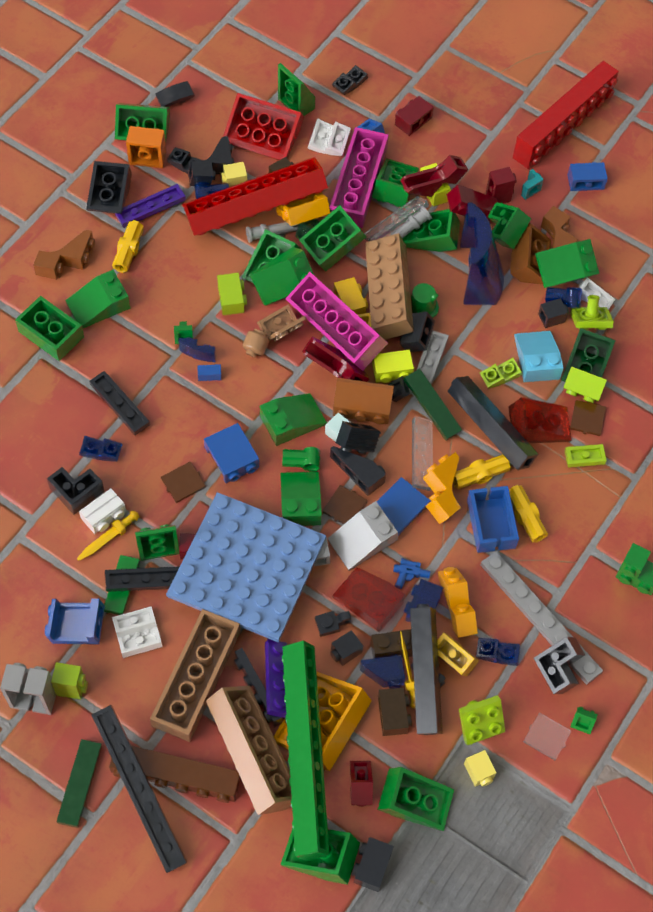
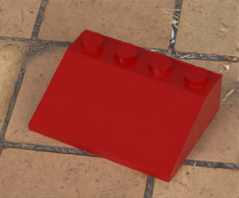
M237 93L223 136L229 137V144H232V146L281 160L284 157L288 158L299 135L304 116L301 112Z

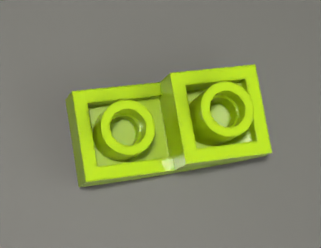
M514 358L498 366L494 364L480 372L488 389L505 384L523 375Z

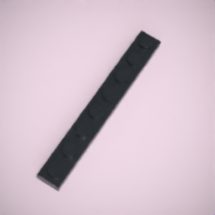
M109 705L92 714V718L166 873L187 863L113 706Z

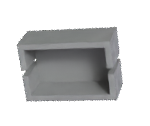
M21 663L7 664L0 689L9 707L29 711L32 697L36 695L32 712L48 715L52 713L56 693L51 684L52 678L49 671L40 666L27 669L26 665Z

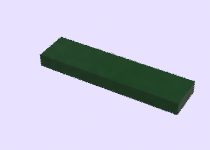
M420 368L403 379L445 441L462 431V428Z
M81 739L56 822L58 824L75 828L79 827L101 752V743Z

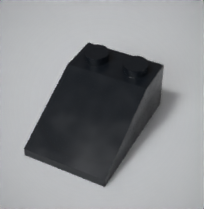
M94 161L86 207L87 211L122 214L132 177L129 164Z

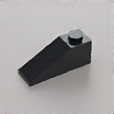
M333 446L330 448V458L367 496L385 483L386 472L382 466L377 465L372 460L343 451L338 447Z

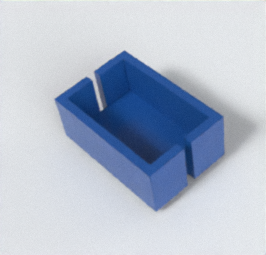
M508 486L490 488L488 500H485L487 488L469 490L467 504L477 553L495 551L496 547H498V551L516 549L519 536Z

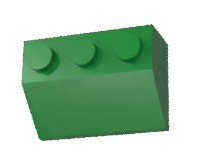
M127 103L116 104L115 139L127 140L129 127L139 126L164 130L166 142L169 129L170 107Z

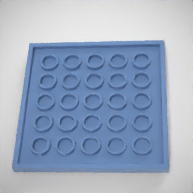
M217 492L166 596L202 611L204 609L240 624V627L279 643L326 540V535Z

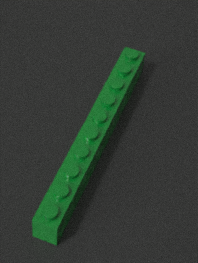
M300 641L282 647V662L284 665L283 681L285 684L284 701L287 714L285 720L287 723V743L289 746V783L292 795L293 849L295 857L310 860L329 856L330 853L315 646L305 641Z

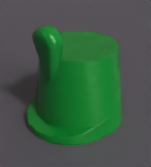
M421 283L414 287L411 294L412 314L426 311L432 318L438 314L439 305L437 298L439 295L431 285Z

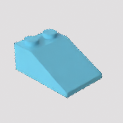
M551 331L514 334L523 382L559 380L563 371V363Z

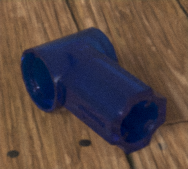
M198 182L194 187L196 199L229 188V184L210 185L208 182Z
M548 287L545 303L561 298L563 304H566L567 307L580 308L582 289L577 287H567L566 289Z

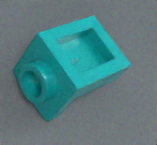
M534 169L529 171L528 180L522 186L521 196L525 200L542 189L544 179Z

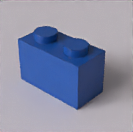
M604 162L570 164L567 174L570 191L604 190L608 179Z

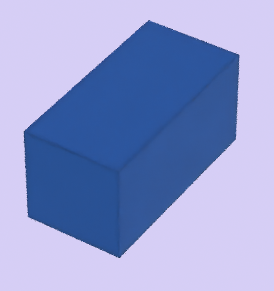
M221 364L197 365L198 381L222 380Z

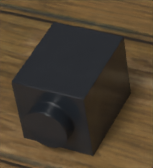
M560 298L541 304L538 315L544 327L548 328L565 323L569 312L566 304H563Z
M352 630L331 643L330 654L342 666L363 652V645Z

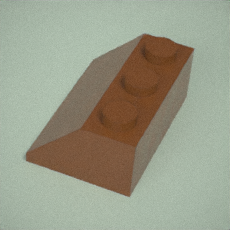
M531 223L528 224L518 244L512 249L510 274L520 282L543 284L535 253L551 249V239Z
M337 378L333 416L340 413L345 418L356 419L361 422L371 421L376 424H388L394 386Z

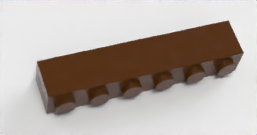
M132 746L148 781L154 782L155 786L160 788L174 787L176 791L181 793L195 792L197 796L202 798L212 796L223 803L235 802L241 779L238 771ZM111 759L109 765L110 771L113 773L114 776L121 778L113 760Z

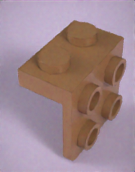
M288 304L258 321L257 324L261 331L268 334L267 338L269 341L273 339L275 342L304 325L302 321L307 318L303 316L297 319Z

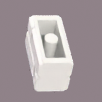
M110 488L81 509L79 513L83 522L96 534L99 531H105L112 521L120 520L125 515L126 507L124 502Z

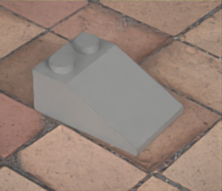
M375 501L359 511L327 539L350 571L397 541L398 532Z

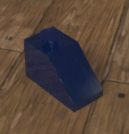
M401 655L360 660V671L383 688L389 687V689L404 685L405 674Z

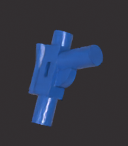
M401 557L400 565L394 564L393 572L399 573L395 587L402 589L405 581H411L414 577L429 579L431 571L420 569L421 563L409 561Z

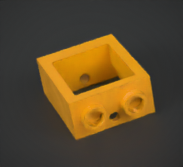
M322 192L310 194L304 199L293 200L287 205L276 206L278 216H281L290 226L330 214L328 198Z

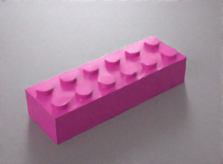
M355 127L329 207L330 213L341 205L357 226L363 228L375 182L380 173L387 150L389 134Z
M311 272L304 277L286 298L303 316H306L311 324L362 371L388 344Z

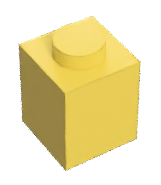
M244 162L223 165L221 180L222 183H226L227 188L247 181Z
M485 750L466 758L464 765L475 787L480 784L484 787L493 782L496 771Z

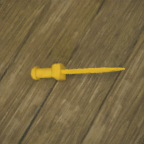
M130 511V514L122 521L115 520L112 522L113 527L88 545L78 556L77 560H82L92 555L116 535L120 534L122 536L126 532L125 527L134 520L137 521L139 519L138 512Z
M400 631L402 650L409 679L405 681V686L410 694V706L416 709L414 679L412 678L404 638Z

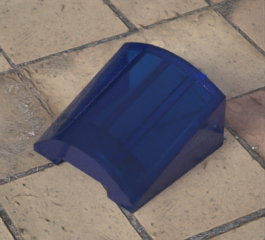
M468 202L460 242L461 248H470L468 258L469 274L463 304L496 305L504 286L503 266L486 215L475 204Z

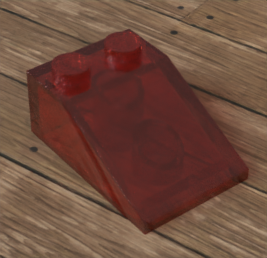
M523 397L508 406L510 423L528 443L572 441L567 406Z
M356 567L332 597L380 632L404 604L405 594L391 583Z

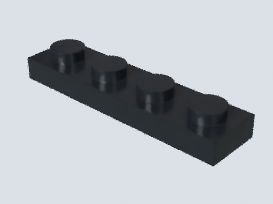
M105 371L89 381L93 389L134 435L150 426V421Z
M179 567L105 570V590L110 592L169 589Z
M243 648L235 651L236 659H234V663L239 671L243 670L245 674L243 679L246 685L253 688L258 705L262 704L265 710L263 715L268 723L272 722L275 728L282 723L281 717L267 714L266 689Z

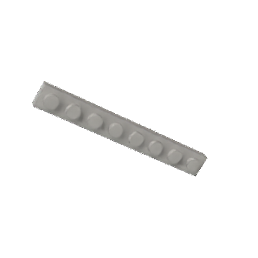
M496 551L481 562L480 566L552 646L565 637H573ZM581 646L585 656L569 666L587 685L599 676L603 670Z

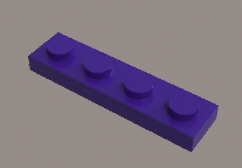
M176 184L124 207L122 214L115 213V216L122 227L125 228L133 220L141 221L185 201L186 196L179 185Z
M267 639L265 642L267 714L285 718L287 714L284 701L285 684L283 681L282 647L286 646L287 643L281 641L278 643Z

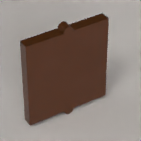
M576 400L570 429L583 432V434L588 433L600 436L606 407Z
M191 462L161 476L167 492H170L176 503L206 488V485L200 478V473L195 470Z
M340 485L322 512L333 518L335 522L339 521L345 524L363 509L367 500L357 495L355 491H350Z

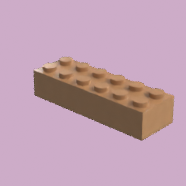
M397 233L366 242L371 328L384 340L414 332L407 250L402 237Z
M202 609L150 718L152 727L188 742L191 741L206 709V700L212 696L241 633L239 623Z
M250 686L221 688L208 698L206 702L223 737L227 750L233 759L235 768L253 803L254 809L258 815L287 810L291 807L292 799L289 783L290 771Z

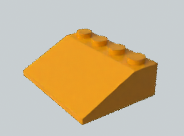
M316 671L323 769L330 771L372 700L363 688ZM284 719L273 737L277 744L289 750L287 723Z

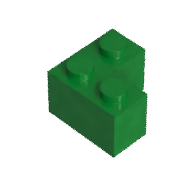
M496 202L488 215V218L496 224L489 236L500 245L514 249L531 218L517 207Z
M633 543L615 577L623 584L637 588L643 594L652 595L653 563L647 560L651 551Z

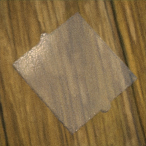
M539 712L533 725L529 726L530 730L523 742L551 759L556 760L561 749L566 747L565 742L571 730Z

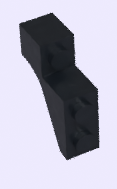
M223 136L208 159L204 161H191L188 170L189 186L210 187L212 180H215V175L223 173V165L234 163V158L231 157L232 144H229V137Z

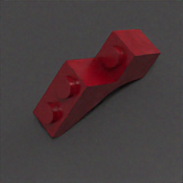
M449 155L436 167L405 175L400 181L408 194L432 197L443 183L457 184L467 173L468 168L461 157Z
M311 337L302 351L305 356L331 372L337 378L368 382L369 380L366 372L349 362L338 348L319 339Z

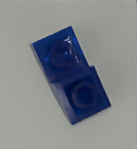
M190 337L179 338V350L182 353L202 361H216L214 346H198L197 339Z
M84 436L79 455L102 461L117 462L123 444L106 438L101 441Z
M478 638L476 658L499 664L518 666L521 647L520 644L501 643L499 639Z

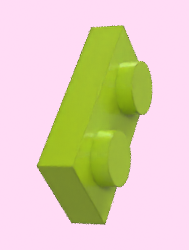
M603 444L566 447L564 450L568 467L604 465L607 461Z

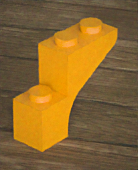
M456 452L450 456L445 454L438 460L440 464L434 463L426 470L428 474L423 477L424 481L434 492L429 497L431 501L425 506L439 524L461 508L452 491V484L459 462V456Z
M447 567L443 571H438V578L450 610L453 631L458 638L478 634L475 611L469 602L467 581L457 568Z

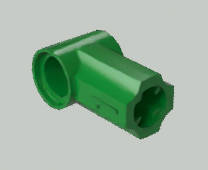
M306 447L304 450L283 449L282 467H301L310 472L318 471L320 469L321 451L316 447Z

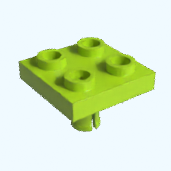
M589 295L587 307H571L570 314L576 328L584 330L589 328H597L599 330L613 328L614 321L608 308L598 307L599 296Z
M498 695L479 702L472 700L467 706L459 708L463 738L466 745L505 732L502 704Z

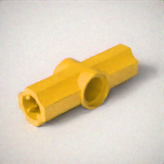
M133 220L129 222L124 236L120 237L118 241L117 254L112 264L113 268L118 272H127L133 256H136L138 253L139 240L144 230V226L139 221Z
M503 454L486 461L484 459L476 460L469 467L456 471L453 484L457 489L474 483L484 484L490 481L493 476L510 471L509 460Z
M522 485L513 486L509 489L517 522L524 526L532 543L542 541L548 536V533L540 520L536 504L530 502Z

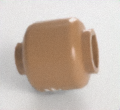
M258 329L248 331L243 342V348L247 350L246 354L254 358L257 355H264L269 344L268 334Z

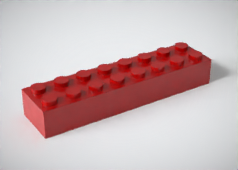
M604 60L600 62L517 136L512 158L527 169L532 165H536L542 156L548 155L552 147L559 145L565 136H569L576 126L579 127L586 117H590L596 108H600L607 98L610 99L613 96L619 71Z
M313 157L182 205L194 236L204 235L209 230L220 229L226 224L237 223L246 217H254L262 211H271L276 206L287 205L293 200L304 199L313 193H321L324 189L328 188L323 168L317 159Z

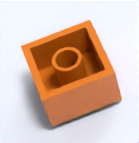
M130 126L126 140L129 165L163 168L167 153L164 130Z

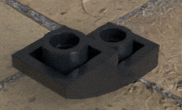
M355 65L347 74L342 73L332 83V86L345 95L361 85L368 78V74Z
M188 81L172 85L155 93L161 107H170L177 102L182 104L195 96Z
M176 147L167 158L168 163L187 174L191 161H204L191 157L189 151Z

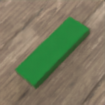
M120 555L116 569H137L140 559ZM131 591L108 592L104 604V612L116 615L124 614Z

